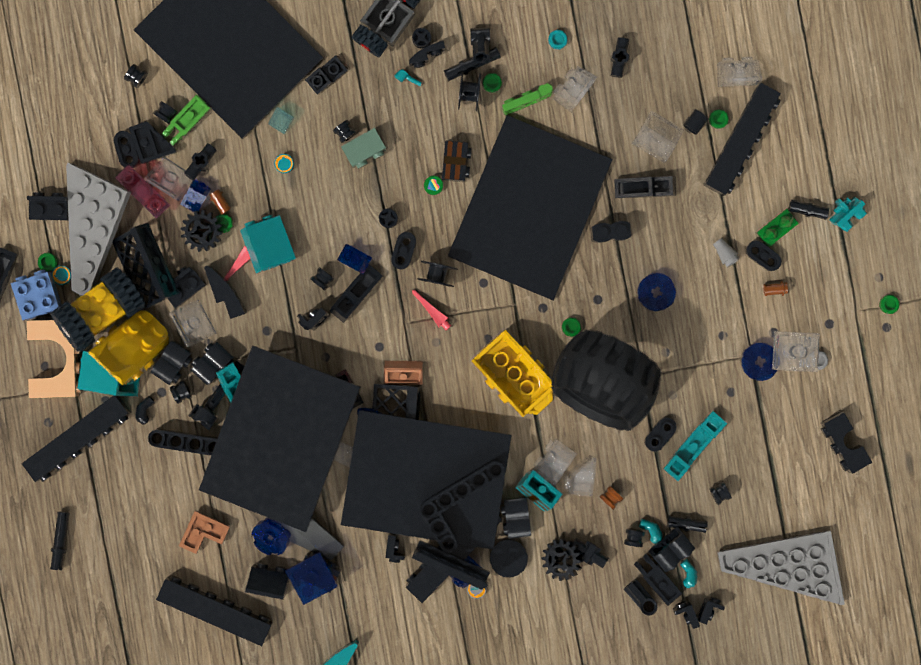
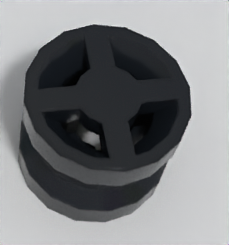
M417 28L413 32L412 41L415 47L423 49L430 45L431 34L426 28Z
M133 64L126 72L124 80L132 82L134 87L139 88L145 81L148 73L141 71L136 64Z
M161 101L159 103L160 107L153 114L170 124L171 117L176 115L177 111Z
M345 120L332 130L334 134L340 137L341 143H344L357 133L355 129L350 127L348 120Z
M384 209L379 214V222L383 227L390 229L397 224L398 216L394 210Z
M319 267L317 274L312 276L310 280L323 290H326L327 284L332 282L334 278Z
M184 380L179 385L170 387L171 394L177 404L181 403L185 398H192L190 389Z
M724 482L719 483L717 487L709 488L717 505L722 504L724 500L732 499Z
M626 529L627 538L624 540V544L643 547L642 537L645 536V532L636 529Z

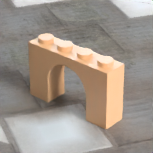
M54 320L27 321V340H53L59 343L66 353V365L60 374L52 378L28 379L29 398L79 396L82 390L78 389V373H80L81 362H78V354L81 352H77L72 347Z

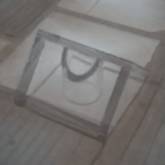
M163 157L144 178L145 181L179 202L182 201L194 182L184 175L186 170L166 157Z
M199 299L169 313L186 347H192L216 334Z

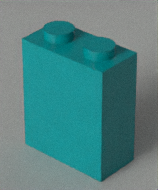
M273 214L263 217V221L258 223L255 220L245 223V227L240 230L256 274L296 259L280 215L273 217Z

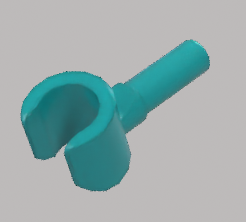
M399 70L395 74V78L401 83L407 79L418 86L422 84L421 81L411 77L404 70Z

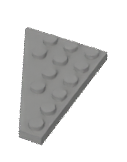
M67 163L72 291L83 296L97 284L131 192L73 163Z
M830 530L717 552L722 572L839 605L845 604Z

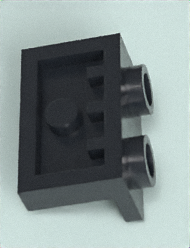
M33 192L32 196H27V200H29V220L69 221L68 197H64L63 193H52V196H44V193Z
M183 267L177 272L178 276L173 279L179 294L168 298L174 308L179 307L206 286L193 267Z
M316 308L309 315V320L303 314L299 313L297 315L300 319L298 323L305 330L310 329L313 331L330 316L323 308Z

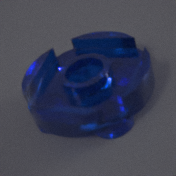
M661 273L647 275L638 285V300L648 310H665L672 305L676 297L673 281ZM656 287H659V291L662 292L661 296L657 295V297L655 298L653 297V293L651 291L652 289H656Z
M766 343L751 344L742 352L741 367L743 372L751 379L757 381L768 380L779 369V354ZM759 356L761 359H765V362L762 364L763 367L755 364Z
M267 517L256 524L251 535L255 540L253 542L254 545L266 555H272V553L280 555L288 547L291 533L280 523Z

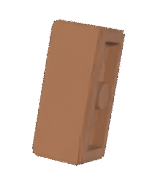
M422 361L384 362V384L422 385Z

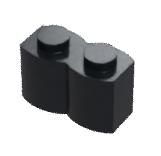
M618 221L611 225L599 223L590 228L591 241L594 243H604L609 240L623 241L632 236L631 225L627 221Z
M172 340L150 373L168 385H172L173 382L176 384L182 376L180 373L182 368H187L192 362L193 358H191V355L193 353Z
M211 342L204 349L205 355L202 358L198 356L191 363L193 366L191 371L207 386L217 377L216 372L227 366L235 358L219 342L215 344Z
M527 497L503 499L504 504L500 506L502 516H506V523H503L504 535L508 534L509 539L531 536Z
M677 527L670 531L663 540L653 545L649 553L662 569L667 572L676 568L680 560L689 557L695 547Z

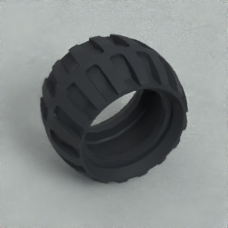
M585 330L571 339L561 352L554 368L551 390L564 404L587 418L607 427L621 431H630L648 415L653 407L660 387L661 369L658 368L657 363L651 360L648 355L634 348V346L599 331Z

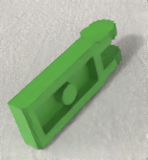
M550 84L540 85L535 92L530 90L523 93L522 97L518 99L514 97L504 101L505 104L502 105L504 115H509L545 100L547 97H551L553 92L552 86Z
M195 95L170 122L171 124L161 135L165 138L171 134L174 128H177L180 132L170 142L172 146L176 145L211 108L198 95Z

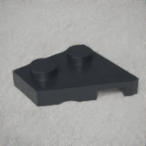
M146 121L129 127L141 164L177 153L176 149L149 122Z

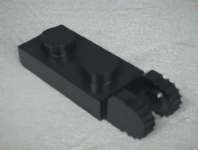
M645 554L643 556L644 560L652 568L646 572L640 563L635 562L634 565L643 574L642 577L665 604L669 606L682 593L657 564L655 565L649 556Z

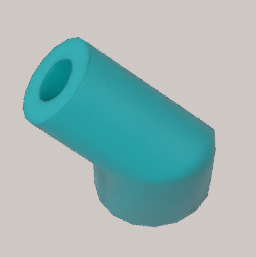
M642 518L639 527L650 532V541L654 544L661 541L663 534L658 524Z
M685 559L680 563V566L687 573L683 584L686 588H691L697 584V570L688 559Z

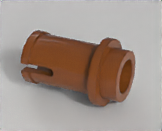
M218 189L209 196L211 197L210 201L213 200L222 215L229 211L231 207L222 195L223 191L220 192Z
M780 281V283L763 284L764 296L779 294L784 296V294H788L787 282L783 283V281Z

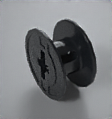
M462 71L458 110H460L461 101L476 102L475 111L477 112L481 73L479 74L478 83L463 81L464 72Z
M421 261V263L429 265L427 279L417 278V280L454 287V285L445 283L448 269L458 270V268Z

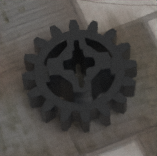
M198 210L194 211V216L191 213L188 214L189 220L185 219L182 221L186 226L180 228V230L185 231V234L181 235L182 238H187L185 244L191 243L190 249L197 247L198 252H201L203 247L205 251H209L210 246L215 248V242L221 241L218 235L223 234L222 231H219V228L223 225L217 224L219 217L212 218L213 212L206 215V210H202L201 214ZM204 219L208 220L211 225L206 223ZM195 221L193 229L190 230L192 222ZM209 228V230L205 231L204 233H195L199 229ZM214 231V235H213L212 239L210 240V237H209V236H210L211 232ZM192 237L197 238L200 243L196 242Z
M565 538L560 539V541L558 539L553 540V543L547 544L549 549L543 550L546 556L541 557V559L546 561V563L542 566L548 568L546 574L552 573V579L558 577L559 581L572 579L571 576L578 575L576 570L582 569L579 566V563L583 562L582 559H579L582 552H577L579 546H572V540L567 543ZM558 547H564L567 550L563 551L561 548L559 549Z

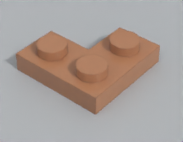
M195 510L179 546L197 554L204 537L223 544L230 526Z

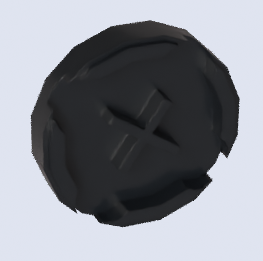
M505 539L499 541L494 545V549L491 550L490 563L492 569L502 577L512 578L518 576L527 565V552L518 541Z

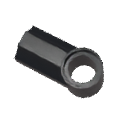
M490 27L470 28L473 60L479 64L485 63L489 60Z
M694 109L691 115L684 121V130L697 135L709 119L702 112Z
M635 578L623 590L641 609L643 614L648 616L655 614L658 608L655 599ZM647 601L653 602V609L645 610L643 608L644 603Z

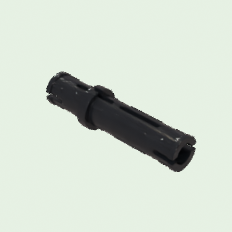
M494 47L490 49L489 60L485 63L479 64L473 58L464 62L459 61V64L444 70V74L448 82L461 76L462 71L464 76H466L468 72L500 59V53Z
M57 512L54 545L51 548V570H63L64 553L67 551L65 543L69 512Z

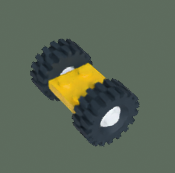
M118 267L100 279L101 283L71 304L66 301L50 312L59 330L77 352H81L96 341L94 337L96 334L124 315L130 318L145 307V303L136 287Z

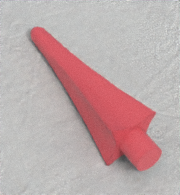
M246 246L243 247L233 266L224 277L227 281L250 260Z
M412 290L413 295L425 307L439 328L442 326L447 331L452 326L447 321L449 318L426 301L416 290Z

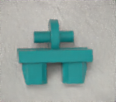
M847 197L844 201L838 198L835 201L837 207L833 210L836 214L829 221L842 230L849 231L853 227L849 220L853 215L856 219H862L867 214L863 207L865 205L864 201L853 197L851 200Z

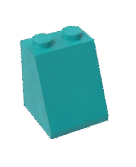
M83 351L80 375L78 377V389L115 396L138 397L140 377L136 381L132 379L127 384L122 385L88 353L89 351Z

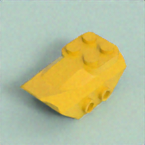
M142 310L132 315L120 326H113L107 333L108 336L105 337L103 335L95 343L96 346L88 353L118 382L124 385L132 379L136 381L143 374V369L147 371L155 363L153 360L169 344L168 332L152 314Z
M504 330L481 349L471 361L487 378L485 380L486 384L492 390L496 388L500 392L497 396L505 404L509 402L522 417L526 414L537 415L553 401L552 380L543 371L544 365L538 359L534 361L530 357L532 352L525 345L521 347Z

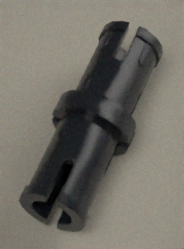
M791 199L789 204L790 212L805 215V217L812 216L827 220L829 208L813 205L812 202L805 203Z
M672 515L668 517L667 527H678L686 532L691 530L706 533L707 521L694 520L687 516L686 518Z

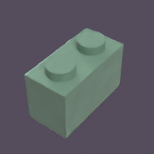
M375 128L341 146L352 167H357L358 169L367 165V160L372 157L374 159L380 158L385 154L383 151L387 150Z

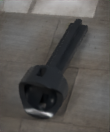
M238 361L234 363L240 374L245 366ZM221 383L209 400H207L205 406L196 404L188 415L195 421H200L201 425L208 430L211 429L218 419L214 416L213 411L225 396Z

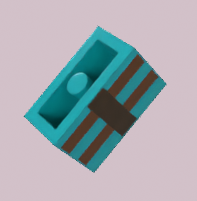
M534 470L527 472L515 487L544 512L551 510L563 495Z

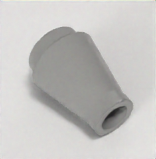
M723 238L713 244L722 264H725L727 268L740 259L738 253Z

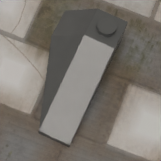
M268 517L262 521L277 536L329 560H332L344 547L314 517L311 519L307 532L295 529Z

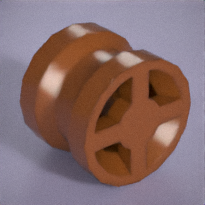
M611 486L607 488L605 494L599 496L613 510L616 504L624 499Z

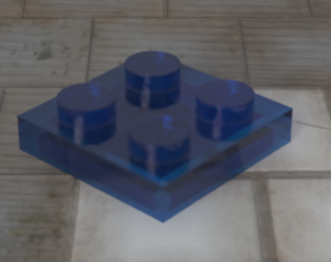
M320 552L285 571L303 605L338 587Z

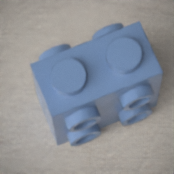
M40 270L34 272L33 277L21 276L15 278L16 282L11 283L22 320H29L48 314L62 305L52 278V272Z

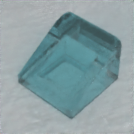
M277 107L268 125L285 134L294 117Z

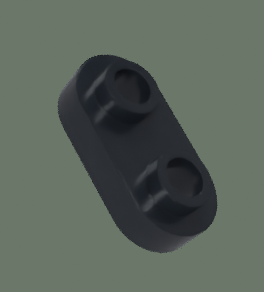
M119 131L114 136V145L119 162L124 168L133 169L139 163L133 138L129 132ZM123 138H127L128 142L125 145L121 143V140ZM129 156L133 157L131 163L127 162V157Z
M403 232L398 236L392 254L391 262L395 268L400 270L406 269L410 265L415 249L416 238L410 232ZM405 238L410 239L409 245L403 244ZM400 256L405 258L402 264L397 261Z
M752 241L747 245L746 254L751 260L767 271L779 269L782 261L776 252L760 241ZM753 247L758 248L757 254L752 252ZM769 258L774 260L773 265L768 264Z
M668 417L660 419L645 437L644 443L647 449L653 452L661 450L676 432L677 426L675 421ZM669 424L670 430L665 431L664 425ZM653 439L658 440V444L655 446L651 443Z

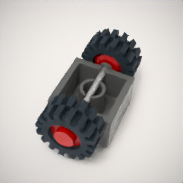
M375 0L360 20L361 24L352 35V39L371 54L380 58L388 44L393 47L411 22L415 14L410 8L415 9L420 0Z

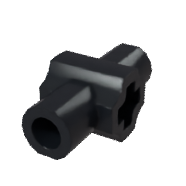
M617 38L616 49L612 53L610 60L613 62L610 75L612 77L622 78L624 65L629 60V54L627 53L629 39ZM619 53L625 58L621 62H618V58H615Z
M207 143L200 153H195L192 156V163L184 172V175L194 181L201 171H206L209 168V161L217 150ZM204 159V165L201 163L197 165V160L201 161Z
M576 538L572 546H579L577 552H582L579 559H582L591 566L594 563L603 568L609 557L600 552L601 548L589 541L584 543Z

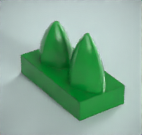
M785 209L757 231L756 234L766 246L770 247L799 223L789 210Z

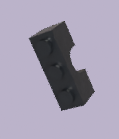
M838 412L821 422V431L825 438L829 437L832 443L830 447L835 455H839L842 460L839 463L845 472L848 471V473L853 474L872 463L862 445H857L851 449L845 446L844 437L849 431L853 430V427L844 412Z

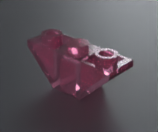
M129 164L115 178L156 219L170 206L165 198Z

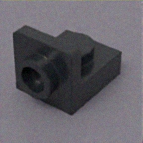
M388 533L385 558H389V562L400 563V560H405V554L394 553V550L398 551L399 539H396V534Z
M714 597L710 599L704 598L697 617L698 621L707 625L708 620L711 621L713 618V607L721 610L725 609V606L721 604L722 601Z
M683 601L675 605L676 607L673 608L675 615L686 612V614H683L686 624H691L693 629L700 627L690 602Z

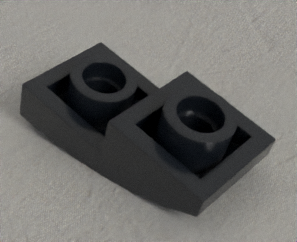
M444 41L431 44L417 52L409 59V65L414 66V68H421L425 66V63H428L427 55L431 54V57L442 55V51H445Z
M335 55L305 80L318 95L348 72L349 69L338 55Z

